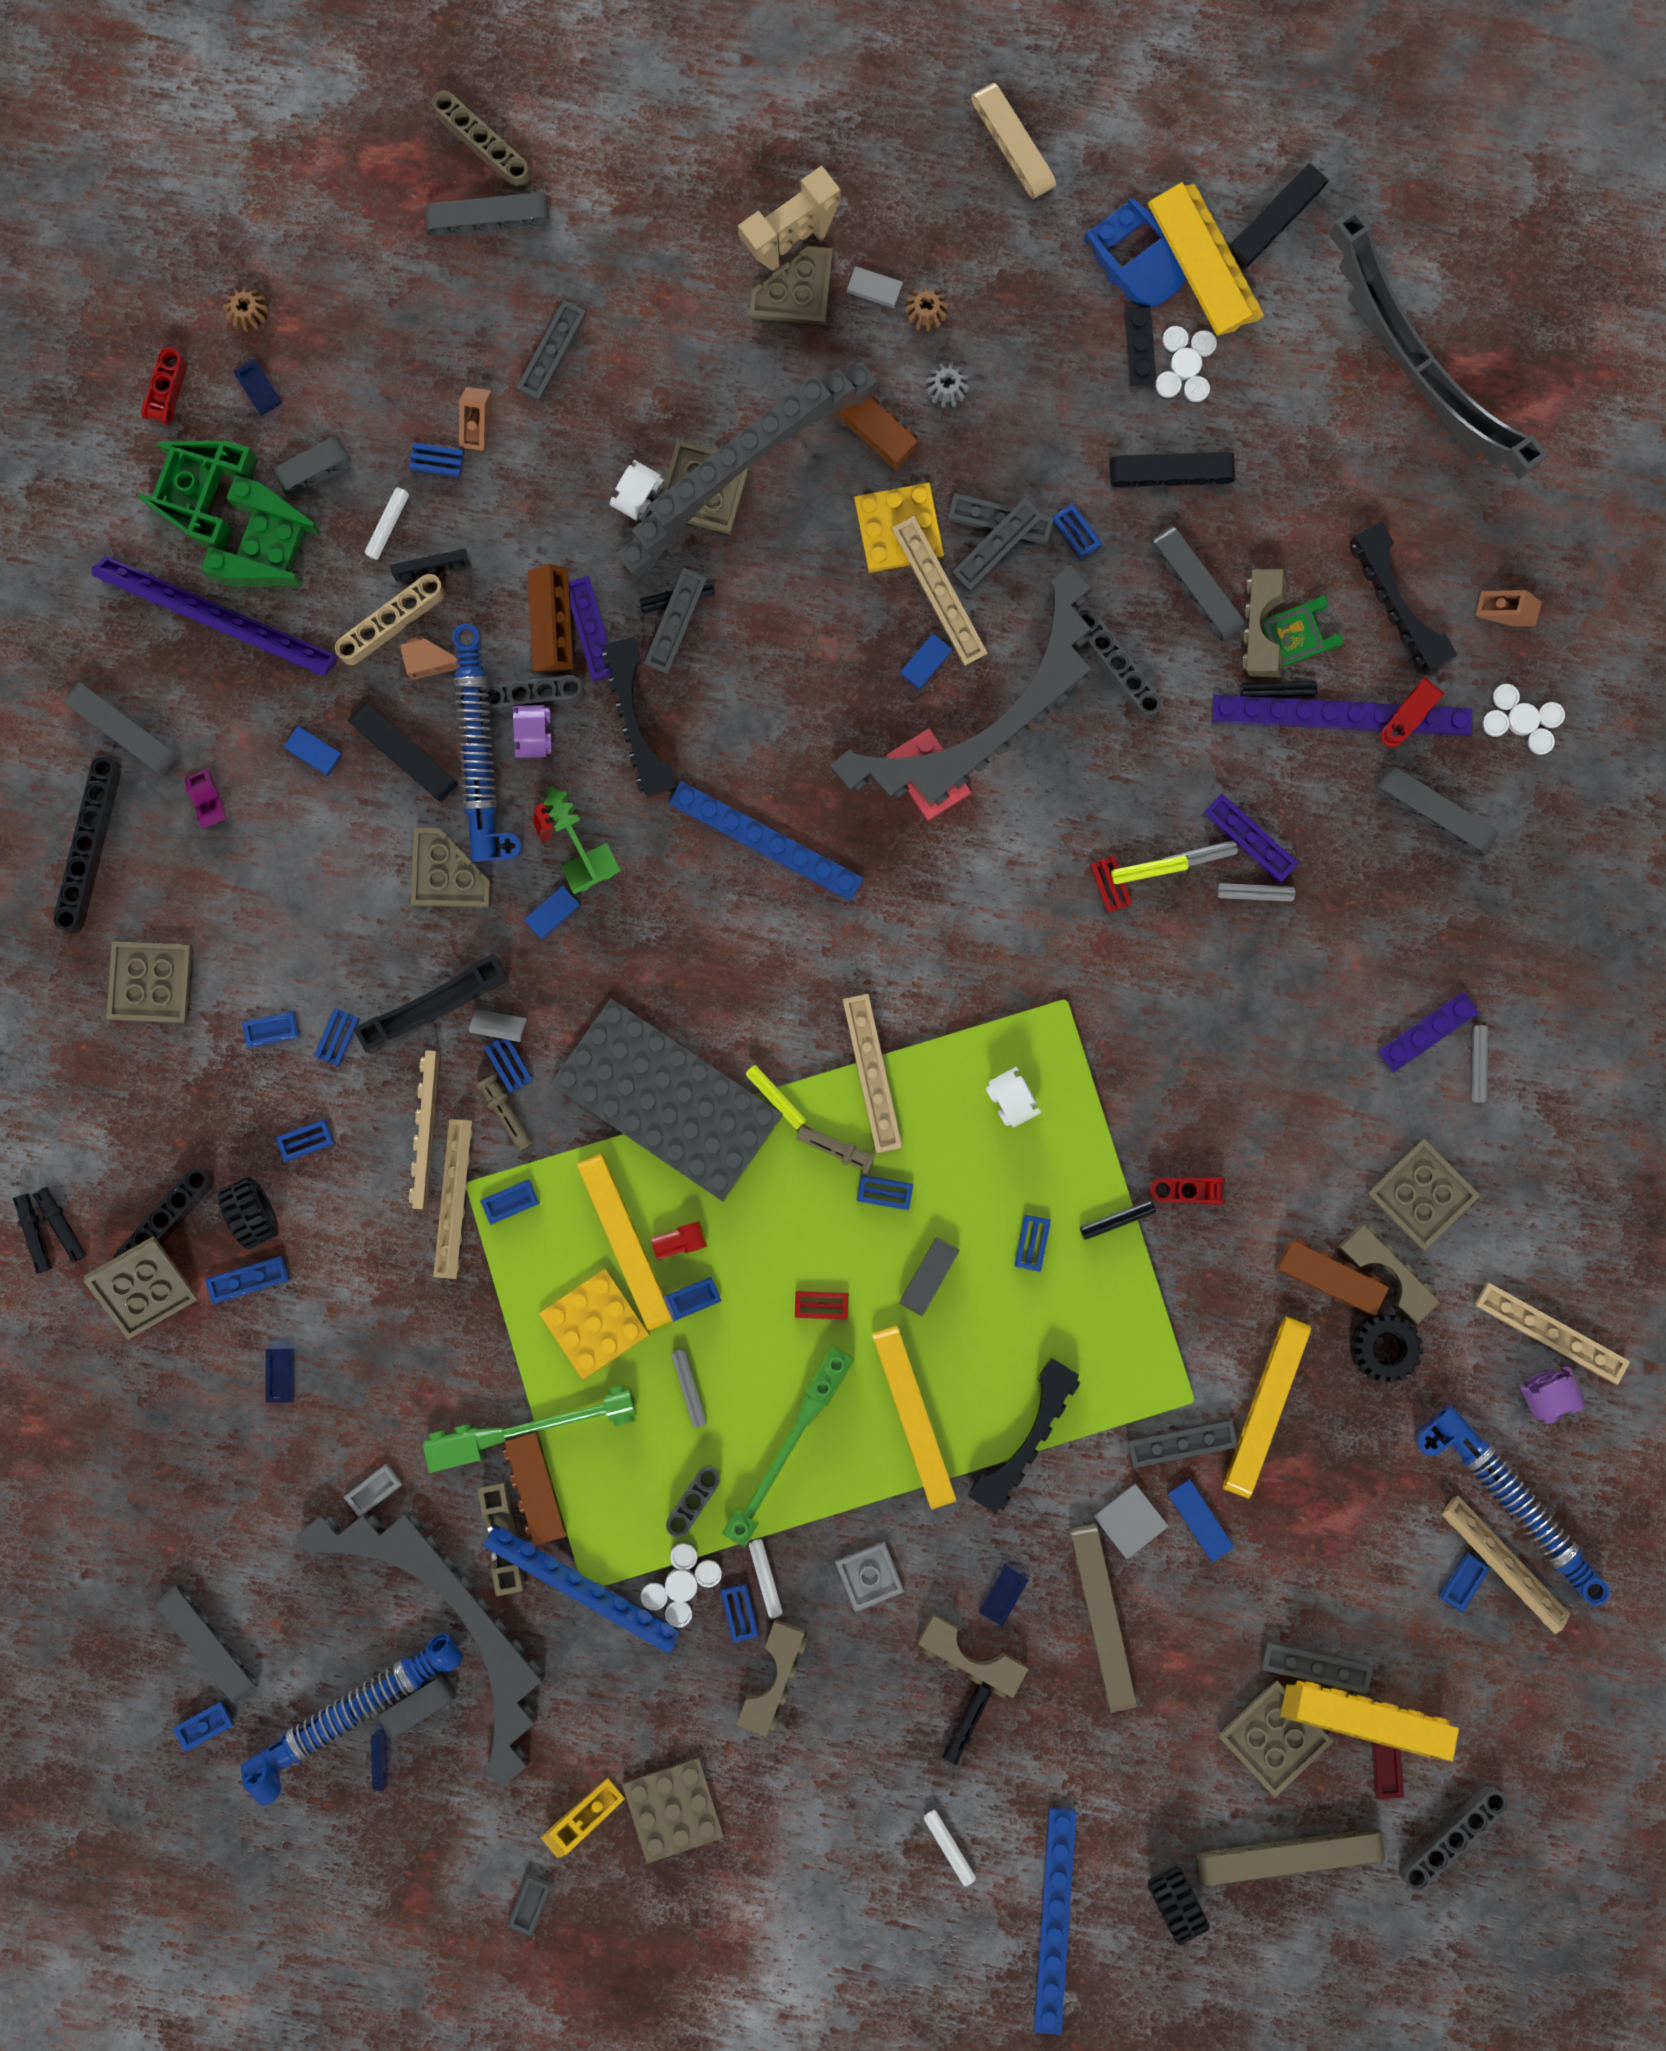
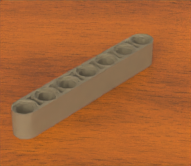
M1096 1523L1069 1529L1109 1712L1114 1713L1136 1708L1135 1694Z
M1365 1829L1203 1852L1196 1855L1201 1885H1218L1380 1862L1385 1859L1382 1835L1379 1829Z

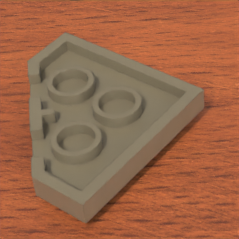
M807 246L791 262L785 263L776 270L767 281L752 289L749 318L825 325L833 248Z
M414 828L410 905L490 908L491 882L440 828Z

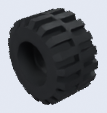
M247 1176L218 1191V1203L223 1218L234 1238L245 1249H251L278 1235V1221L271 1203L261 1186L252 1177Z
M1376 1315L1362 1321V1325L1357 1326L1354 1330L1356 1335L1352 1336L1350 1341L1353 1342V1347H1350V1353L1354 1354L1352 1360L1354 1364L1359 1366L1358 1370L1366 1374L1368 1378L1382 1382L1402 1381L1406 1379L1408 1374L1412 1375L1415 1372L1414 1367L1419 1366L1421 1360H1418L1419 1355H1423V1349H1420L1422 1339L1417 1337V1329L1411 1327L1409 1321L1393 1315ZM1384 1332L1392 1333L1397 1338L1400 1347L1397 1358L1390 1364L1380 1363L1373 1353L1375 1339Z
M1176 1865L1148 1880V1888L1177 1944L1182 1945L1209 1931V1922L1181 1868Z

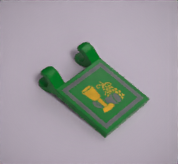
M1321 596L1306 604L1264 619L1263 632L1265 637L1279 645L1282 650V667L1342 646L1344 640L1341 634H1336L1323 640L1313 615L1314 612L1328 607L1329 602L1326 596Z

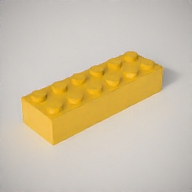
M1296 1681V1685H1286L1280 1715L1282 1718L1432 1759L1453 1761L1459 1728L1450 1726V1720L1424 1716L1425 1714L1422 1712L1399 1709V1706L1388 1703L1373 1702V1699L1363 1696H1347V1692L1337 1689L1322 1688L1321 1691V1685L1312 1682Z

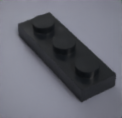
M1151 307L1125 309L1130 386L1155 385L1156 370Z
M466 548L390 564V569L396 582L408 583L414 581L415 577L426 574L438 576L443 571H462L466 566H471V561Z

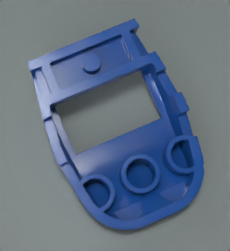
M1130 198L1125 205L1092 230H1088L1085 233L1084 241L1086 243L1090 241L1095 250L1094 257L1098 264H1101L1104 268L1108 280L1112 285L1116 284L1124 291V295L1134 304L1144 308L1159 306L1183 287L1186 276L1154 215L1133 198ZM1145 223L1149 227L1151 226L1161 239L1122 268L1110 254L1109 250Z

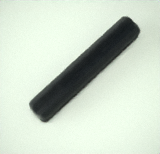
M711 581L705 582L699 599L715 595L714 586ZM674 590L641 598L639 600L641 611L647 613L667 608Z
M1316 681L1242 683L1240 686V695L1248 697L1314 696L1317 693Z
M1148 1200L1080 1227V1233L1083 1239L1087 1240L1155 1214L1154 1203Z

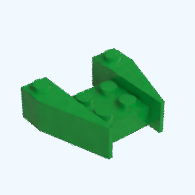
M229 441L158 442L157 446L167 456L152 497L141 493L138 494V497L149 508L200 546L207 548L210 546L225 551L232 528L223 519L207 515L222 474L232 477L238 475L251 480L259 458L250 448Z
M235 475L226 499L233 508L251 513L237 555L209 546L200 569L201 572L210 580L232 587L301 586L302 582L291 571L305 532L319 535V529L314 522L261 483Z

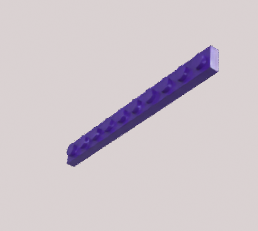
M104 556L92 567V576L106 583L113 584L152 603L171 609L173 612L194 619L198 623L208 625L221 633L238 638L244 643L254 645L268 653L282 657L316 674L326 676L337 663L338 656L108 556Z
M1213 695L1211 722L1382 731L1400 705ZM1434 706L1428 711V715L1419 726L1411 732L1470 736L1472 734V708Z

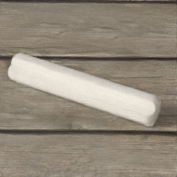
M395 488L366 547L365 554L372 559L377 560L409 497L408 492L404 489Z
M755 1539L749 1542L751 1556L769 1618H776L781 1616L783 1611L763 1540Z
M932 1810L924 1816V1821L964 1886L972 1884L976 1877L937 1811Z

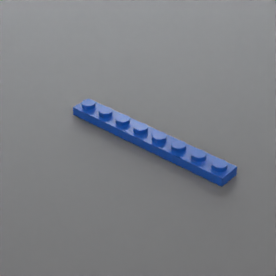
M682 781L669 802V805L850 902L863 881V877Z
M494 1525L483 1547L670 1654L679 1635V1631L670 1624L660 1621L648 1611L629 1603L624 1597L617 1596L605 1589L601 1584L581 1575L579 1571L562 1564L555 1557L538 1550L531 1543L524 1542L512 1535L508 1530Z
M1049 1807L1034 2014V2032L1062 2034L1076 1809Z

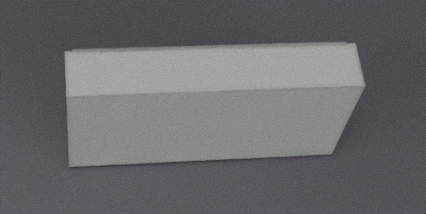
M855 266L847 287V293L895 309L903 282Z
M475 1009L469 1025V1032L520 1042L526 1027L527 1018Z
M386 1463L344 1496V1499L360 1518L402 1486L403 1483L388 1463Z

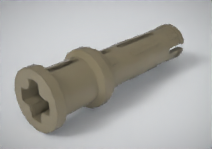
M494 1074L478 1083L475 1087L482 1092L488 1102L486 1106L488 1109L495 1111L516 1146L517 1151L520 1152L533 1143L507 1102L509 1096L507 1093H503L496 1081L497 1076Z
M802 1124L796 1137L798 1141L841 1159L843 1165L847 1166L850 1164L863 1170L865 1175L868 1174L876 1156L874 1152L870 1154L857 1148L854 1143L847 1145Z

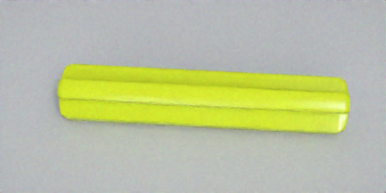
M1183 855L1115 869L1111 872L1114 884H1120L1187 870L1189 863L1187 857Z
M756 1065L746 1072V1076L795 1129H800L802 1124L806 1123V1119Z

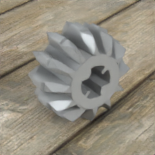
M951 362L948 368L945 369L941 363L938 366V371L935 369L930 371L931 377L926 379V385L928 386L926 393L929 396H933V404L940 400L942 408L946 406V402H950V405L954 408L956 400L961 402L964 400L965 396L963 393L968 392L969 386L966 384L968 376L961 375L963 371L961 367L953 370ZM945 383H950L949 388L944 387Z

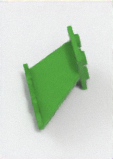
M553 786L548 787V797L543 803L546 809H552L548 814L551 821H558L554 828L558 832L566 827L580 854L579 857L561 865L573 894L586 891L592 885L602 880L610 879L621 870L607 843L587 853L585 852L571 825L580 819L578 815H571L575 808L572 803H566L569 799L567 792L557 791Z

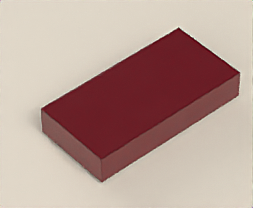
M1371 1742L1375 1798H1404L1401 1750Z

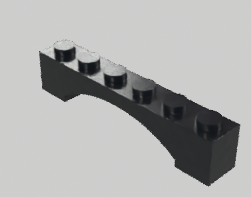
M1380 521L1355 534L1350 541L1351 553L1356 559L1359 558L1363 565L1362 571L1368 581H1372L1376 589L1375 595L1378 601L1384 603L1388 610L1387 615L1391 624L1396 625L1400 631L1402 644L1406 648L1409 647L1413 654L1412 660L1415 667L1426 675L1451 662L1457 656V653L1446 634L1440 635L1425 626L1405 604L1396 587L1391 572L1389 555L1394 541L1383 522Z
M635 636L604 644L606 651L601 652L605 667H611L613 674L612 677H608L612 693L617 692L620 700L615 703L619 718H625L627 726L622 728L626 743L631 742L634 751L629 753L633 768L638 767L640 777L636 778L639 792H645L646 797H651L676 790L669 762L663 763L651 751L636 721L633 704V684L637 667L643 664Z
M491 954L474 963L464 972L436 989L378 1017L376 1016L353 1028L364 1051L368 1054H373L509 981V978L498 958Z
M1049 1358L1037 1378V1381L1041 1383V1398L1035 1422L1027 1438L1015 1454L1000 1467L987 1474L980 1472L967 1494L968 1497L995 1514L999 1509L1003 1511L1011 1499L1008 1493L1013 1486L1017 1488L1023 1480L1025 1474L1022 1473V1470L1027 1463L1031 1465L1039 1452L1036 1450V1447L1040 1440L1045 1442L1053 1429L1049 1426L1054 1417L1060 1418L1067 1406L1063 1403L1068 1394L1073 1396L1079 1387L1080 1382L1077 1380L1080 1376L1079 1374L1055 1359Z

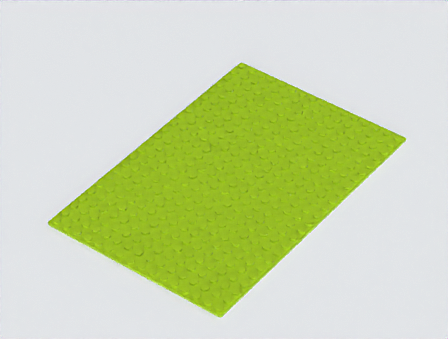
M1060 1000L883 1054L882 1058L902 1148L876 1154L867 1175L863 1174V1170L850 1164L847 1166L843 1165L841 1159L796 1140L800 1129H795L783 1116L724 1202L624 1134L467 1183V1193L534 1421L604 1404V1395L609 1394V1388L624 1385L625 1390L631 1389L634 1395L637 1415H634L635 1421L614 1426L613 1421L610 1422L607 1414L538 1431L576 1567L581 1575L602 1586H607L673 1565L670 1559L671 1551L679 1543L684 1542L694 1546L697 1551V1557L738 1545V1543L726 1537L722 1532L736 1509L742 1512L745 1511L797 1422L805 1390L831 1346L855 1360L828 1406H825L809 1426H806L753 1517L759 1524L749 1541L922 1488L923 1484L872 1333L895 1325L898 1326L949 1479L1005 1462L1020 1448L1032 1429L1038 1413L1041 1383L1037 1381V1378L1050 1357L1079 1374L1080 1376L1077 1380L1080 1382V1385L1073 1396L1068 1394L1063 1402L1067 1405L1059 1419L1054 1417L1049 1425L1053 1429L1045 1442L1040 1440L1036 1447L1038 1451L1193 1403V1392L1138 1220L1084 1240L1080 1233L1081 1226L1133 1207L1068 1001ZM857 1063L777 1087L806 1119L805 1126L847 1145L854 1143L857 1148L870 1154L872 1152L876 1153ZM1017 1066L1020 1072L1016 1076L1021 1075L1037 1102V1105L1033 1106L1034 1110L1039 1108L1041 1114L1013 1128L1011 1125L1006 1126L998 1113L1002 1108L999 1102L994 1103L991 1100L986 1087L990 1086L988 1081ZM762 1092L753 1094L776 1109ZM602 1153L663 1295L666 1296L712 1277L721 1302L648 1331L649 1336L582 1380L539 1315L540 1312L602 1270L607 1269L647 1329L577 1166V1163ZM861 1175L913 1184L909 1211L857 1202ZM529 1179L540 1204L490 1225L480 1200ZM865 1182V1187L904 1194L907 1192L905 1188ZM867 1192L863 1193V1197L905 1204V1199ZM1024 1215L1051 1220L1041 1272L1014 1267ZM700 1221L707 1247L657 1260L651 1238L676 1231L678 1227ZM1029 1221L1021 1263H1026L1034 1223L1032 1221ZM1039 1223L1031 1265H1036L1044 1227L1042 1223ZM939 1237L960 1250L921 1317L900 1305L899 1302L935 1238ZM795 1291L848 1293V1320L795 1318ZM801 1297L800 1302L843 1303V1298ZM800 1307V1313L843 1314V1309ZM680 1349L686 1351L706 1417V1424L700 1427L692 1426L671 1356L672 1352ZM705 1466L716 1467L721 1474V1481L686 1535L682 1537L671 1536L666 1529L668 1517L697 1473ZM706 1471L702 1474L701 1480L705 1485L711 1486L716 1482V1477L713 1472ZM690 1494L687 1496V1504L691 1508H698L701 1505V1499L696 1494ZM675 1517L672 1519V1527L677 1531H682L686 1528V1522L681 1517Z

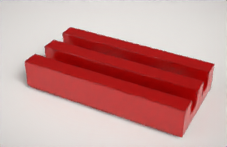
M544 803L535 806L532 817L533 825L541 842L550 840L553 831L552 822L548 823L549 815L548 812L545 813L546 807Z
M1115 855L1090 864L1107 913L1133 904L1126 884H1118L1125 901L1121 903L1107 864L1111 863L1113 870L1119 869ZM1099 867L1103 869L1115 902L1113 906L1110 904L1098 871Z
M795 1291V1318L848 1320V1293ZM801 1297L843 1298V1303L800 1302ZM800 1307L843 1309V1314L800 1313Z

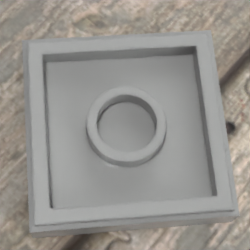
M1135 1483L1093 1515L1126 1559L1130 1558L1169 1527Z
M885 1541L835 1561L854 1612L904 1593Z

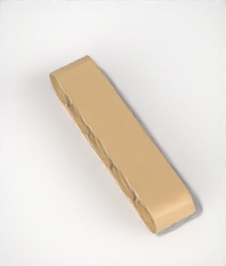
M993 82L972 94V103L1029 196L1035 199L1056 187L1053 173L998 85Z
M432 574L422 576L339 638L335 644V651L340 659L348 665L359 663L439 603L445 595V589L439 578ZM429 585H437V589L435 592H425L426 588ZM409 600H416L417 603L414 608H405ZM395 615L396 619L392 624L387 625L384 623L387 616ZM375 631V636L372 639H364L366 632ZM354 646L355 649L351 655H343L346 647Z

